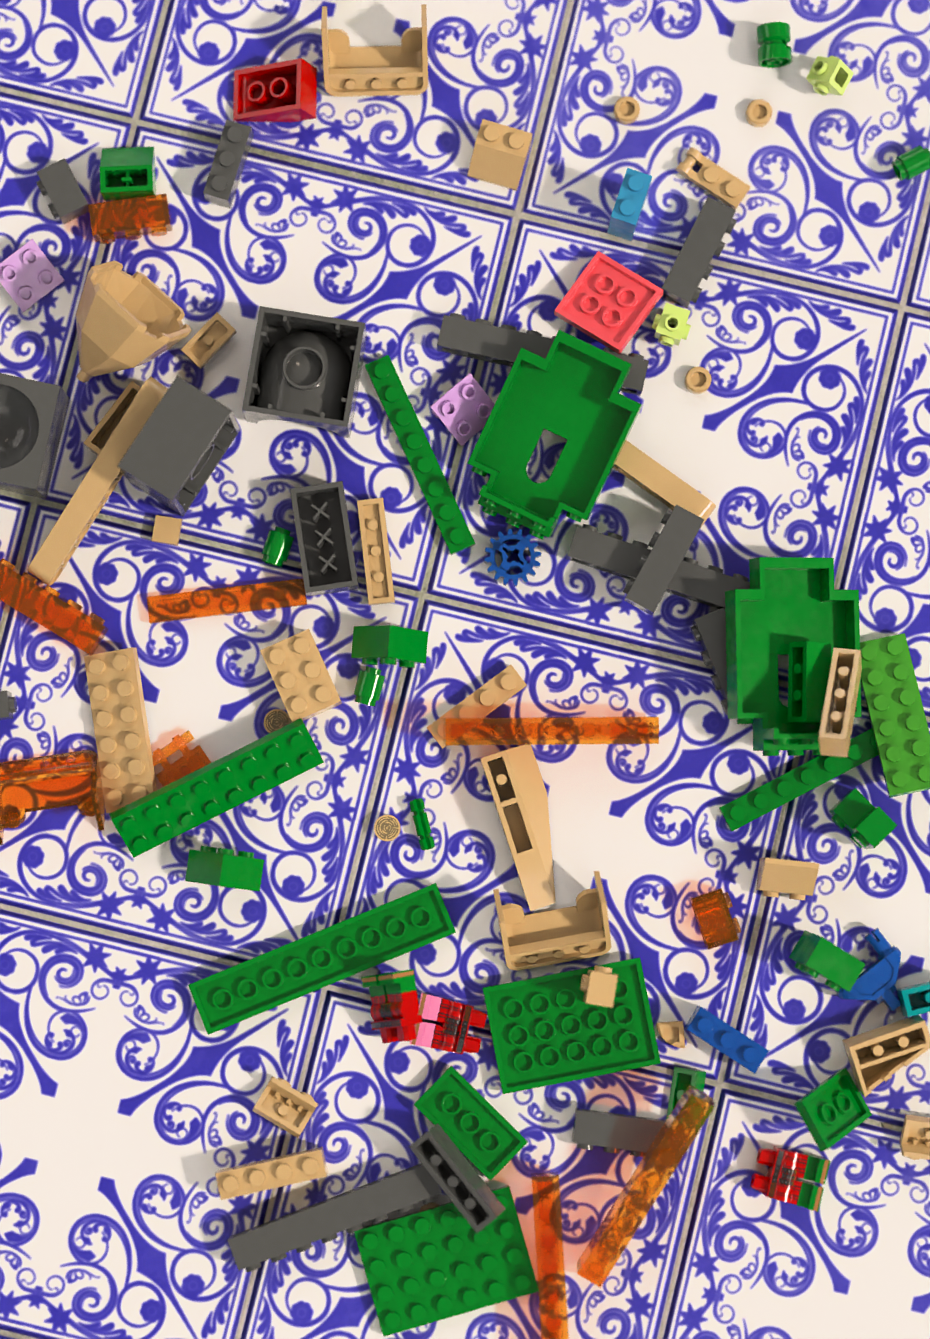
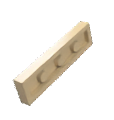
M383 498L357 500L369 606L395 603Z
M509 665L429 725L427 729L440 747L444 749L525 688L527 684L514 667Z

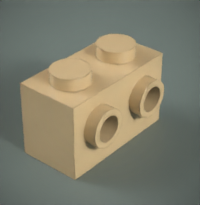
M595 965L594 970L588 969L587 975L582 974L580 990L584 991L583 1002L613 1008L618 975L612 973V968Z

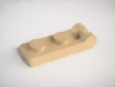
M690 147L686 153V159L684 162L679 163L676 171L736 210L751 186L703 156L697 149ZM695 163L701 166L698 173L692 170Z

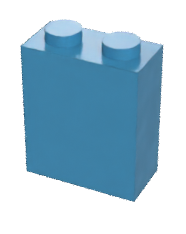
M627 168L611 214L608 234L632 241L652 180L651 175Z

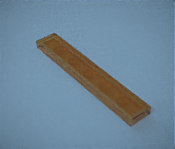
M301 578L147 597L149 623L154 624L307 605L304 580Z

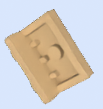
M271 1077L252 1111L299 1138L318 1103L308 1093L298 1092L293 1089L288 1081L282 1078Z
M905 1114L900 1137V1148L903 1156L913 1160H930V1118Z

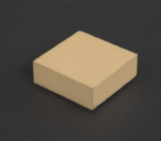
M156 515L151 541L178 546L183 520Z

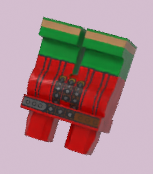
M414 969L361 977L363 988L369 987L372 1002L370 1013L374 1022H371L372 1030L380 1029L382 1044L417 1039L415 1024L423 1022L422 1016L418 1015L419 1004Z
M774 1146L773 1149L759 1148L756 1162L769 1167L766 1176L753 1173L750 1187L762 1192L766 1197L818 1212L824 1188L818 1184L798 1180L797 1177L825 1185L830 1160Z

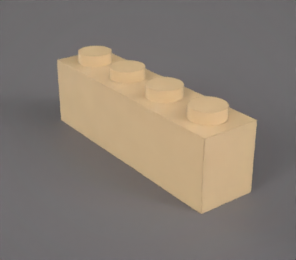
M834 648L819 732L820 755L848 757L862 671L861 650Z
M323 1147L221 1169L215 1173L220 1199L224 1200L326 1177L328 1169Z

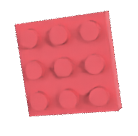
M598 251L556 307L554 315L620 354L663 296L664 290Z

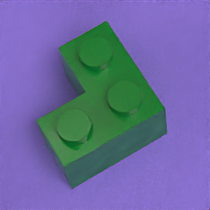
M392 625L354 626L351 658L362 659L361 664L377 665L378 661L383 665H396V662H399V667L415 668V664H426L428 632Z
M856 788L851 789L829 811L833 815L831 820L840 829L845 827L852 834L849 837L851 841L860 849L862 847L865 849L875 848L897 827L896 823L879 806L874 807Z
M201 846L200 851L189 850L185 881L260 892L264 860L254 858V853L238 851V856L233 855L234 850L218 848L217 851L215 847Z
M806 930L789 956L790 959L796 962L795 968L814 978H817L818 975L826 979L824 984L839 992L840 988L850 992L866 965L825 938Z

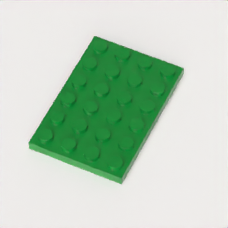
M640 957L597 965L612 968V973L618 975L613 1008L583 1002L584 991L580 990L582 974L587 975L588 969L594 970L595 966L483 987L503 1094L661 1064Z
M509 1185L491 1190L505 1207V1210L478 1233H476L453 1202L363 1227L354 1232L383 1337L539 1291Z

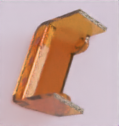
M82 750L0 763V845H3L4 828H16L21 825L26 819V812L78 805V810L82 815L95 816L99 831L104 830L105 802L99 760L96 752Z

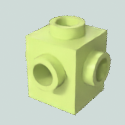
M817 56L806 79L814 86L813 90L820 95L834 94L842 96L854 73L841 59L835 56H829V58Z
M665 303L662 315L656 313L652 329L656 330L654 338H657L658 342L662 345L673 347L674 344L678 346L681 339H687L691 325L686 323L691 311Z

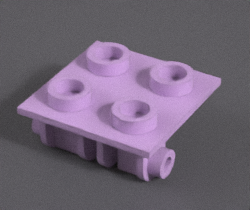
M33 239L0 263V283L23 312L65 281Z
M469 373L430 407L435 417L442 421L460 446H462L485 426L495 404L472 374Z

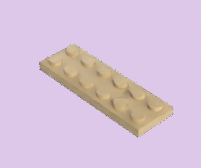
M134 647L84 656L106 813H112L157 790L137 648Z

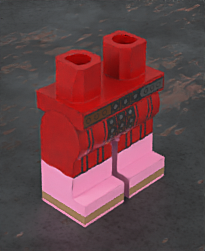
M421 993L418 1015H421L423 1019L442 1022V1024L439 1025L426 1021L415 1024L417 1039L411 1040L410 1044L463 1054L464 1052L479 1053L482 1039L469 1036L468 1031L470 1025L484 1028L487 1014L474 1009L472 1005Z

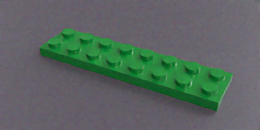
M302 718L109 815L134 858L324 763Z

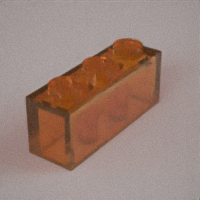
M167 194L88 204L92 235L95 241H100L102 244L113 243L116 241L115 239L125 237L127 240H137L141 238V235L146 234L164 236L167 234V231H173Z

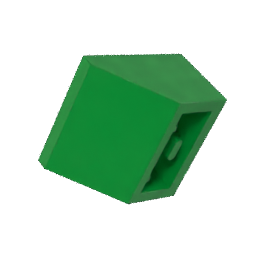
M154 146L102 149L100 191L104 201L157 199Z

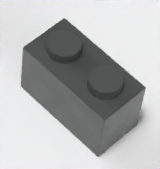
M65 158L37 172L40 180L36 183L43 196L49 195L52 203L48 204V207L55 219L60 217L63 224H66L92 211Z

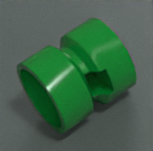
M769 22L759 25L756 29L757 43L761 46L757 50L758 65L764 68H778L791 64L792 51L791 47L787 46V43L791 40L790 25L785 22Z

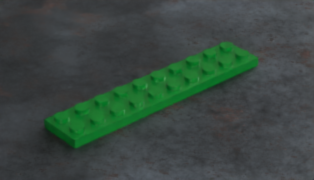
M435 883L188 986L209 1035L454 934L456 931Z

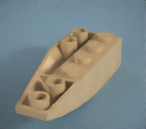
M531 743L480 758L530 911L556 903L548 797Z

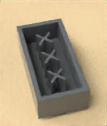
M343 481L290 489L307 597L359 589Z

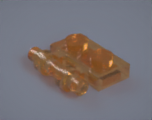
M189 730L181 736L177 734L172 738L173 741L162 749L157 748L152 752L154 767L160 763L164 770L155 775L163 787L212 763L200 745L192 750L188 748L186 744L195 739ZM180 750L184 756L170 764L167 758Z

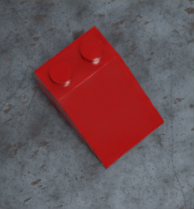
M299 58L234 70V121L298 122L316 118L317 68L304 59Z

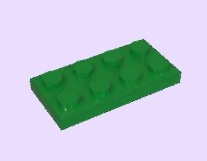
M452 1065L414 1103V1106L434 1125L439 1124L456 1147L490 1181L528 1143Z

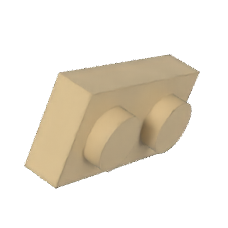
M216 313L189 340L181 351L201 370L234 336L236 330L221 315Z

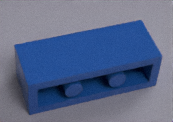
M697 1006L684 1027L754 1074L769 1050L701 1006Z

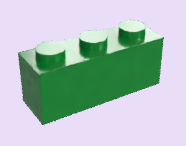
M811 641L789 642V723L821 724L831 667V643Z

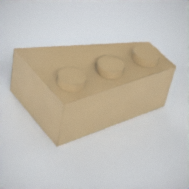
M919 1015L911 1016L842 1040L857 1088L864 1097L869 1095L871 1090L883 1081L889 1080L892 1077L891 1075L903 1066L909 1065L930 1049V1034L925 1020Z

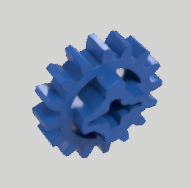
M510 528L506 536L502 532H498L499 540L490 539L493 547L485 548V552L490 554V557L484 558V563H491L487 572L495 571V581L501 577L504 579L503 585L506 586L508 581L511 580L515 587L519 579L526 584L528 582V574L533 577L536 575L532 568L540 567L541 563L535 561V558L541 557V552L534 551L538 543L534 542L531 544L529 542L531 534L524 538L522 537L521 529L515 535ZM518 541L516 545L507 546L504 542ZM526 548L530 553V563L524 559L523 553ZM496 551L502 556V563L499 567L495 561ZM514 552L518 553L517 560L519 562L513 560L509 563L507 561L508 555L506 553L511 555ZM518 569L521 572L514 575L507 574L509 570Z

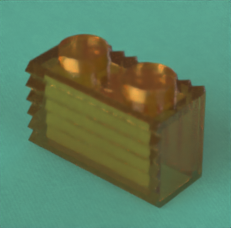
M722 888L689 898L706 949L709 950L739 939L737 934L741 933L737 918H732L728 909L732 907L728 892L723 893Z

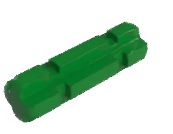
M422 798L411 800L409 804L411 812H414L413 820L417 835L421 839L419 840L420 847L424 851L432 849L435 844L433 837L430 836L431 829L427 813H424V801Z

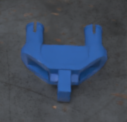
M879 928L871 931L872 934L866 935L864 939L868 941L879 955L878 960L859 975L850 992L840 988L837 996L840 999L875 1000L877 1004L883 1001L890 1011H894L901 1005L893 994L897 990L894 985L897 981L901 951L898 947L891 946L879 931Z

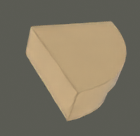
M683 1021L656 1023L658 1033L664 1041L672 1046L685 1048Z

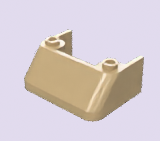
M421 4L422 27H412L405 30L401 37L402 46L350 47V39L345 31L328 29L327 6H322L324 86L327 93L336 97L419 95L425 92L428 88L426 4Z
M599 870L594 871L596 888L586 889L579 893L576 897V906L524 915L523 908L517 904L501 905L499 889H493L505 961L509 969L515 971L601 956L609 952L611 949L608 911Z

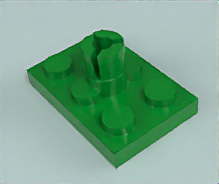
M847 1068L838 1070L794 1103L820 1152L832 1147L872 1115Z

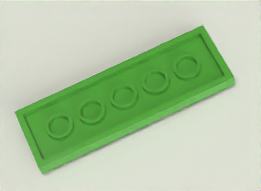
M905 633L860 642L862 661L861 684L888 796L891 798L930 790V732Z

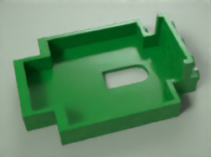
M561 330L558 331L546 358L521 348L467 462L473 466L471 471L486 477L487 473L491 474L487 484L482 486L479 493L481 497L478 504L483 506L482 511L496 517L497 513L507 517L505 522L514 527L520 528L521 525L530 528L529 534L542 540L544 536L548 538L552 536L564 510L568 511L567 517L577 522H581L582 519L588 520L643 406L619 394L633 364ZM546 429L567 439V442L550 478L545 482L537 483L529 479L526 468L543 430Z
M758 557L749 559L750 589L725 591L728 719H737V724H753V751H763V756H779V750H787V756L804 755L803 750H812V755H820L819 732L821 724L788 722V707L784 706L779 699L778 655H789V642L802 641L831 643V661L834 648L860 650L859 590H834V558ZM861 678L854 718L862 717Z

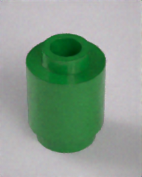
M919 145L897 156L896 160L892 162V167L898 179L901 181L904 179L910 180L930 169V151L928 148L923 149Z
M276 527L275 531L269 530L261 553L263 554V562L277 567H282L283 562H287L294 538L290 536L291 531Z
M366 666L365 671H359L354 695H356L355 702L375 707L376 700L379 701L385 680V676L380 675L381 670Z

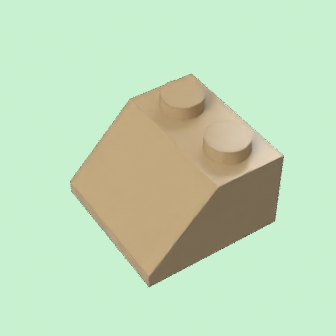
M482 119L467 177L517 191L531 147L533 133Z
M759 858L756 890L763 891V896L779 898V893H788L789 899L805 901V896H813L819 863Z

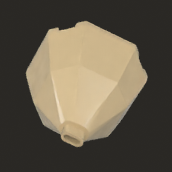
M115 260L91 267L88 271L77 308L76 327L81 370L76 377L81 382L89 381L92 376L130 369L150 362L187 337L192 331L188 324L183 326L182 319L185 314L180 306L146 275L138 271L133 276L121 271L123 265Z

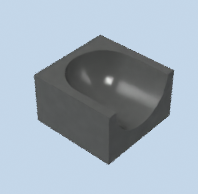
M260 306L242 408L247 422L258 423L261 420L291 421L324 428L337 433L340 437L350 438L367 341L365 323Z
M0 373L1 490L43 499L47 498L70 399L61 386Z
M177 376L118 464V467L131 484L184 517L240 432V428L232 410Z

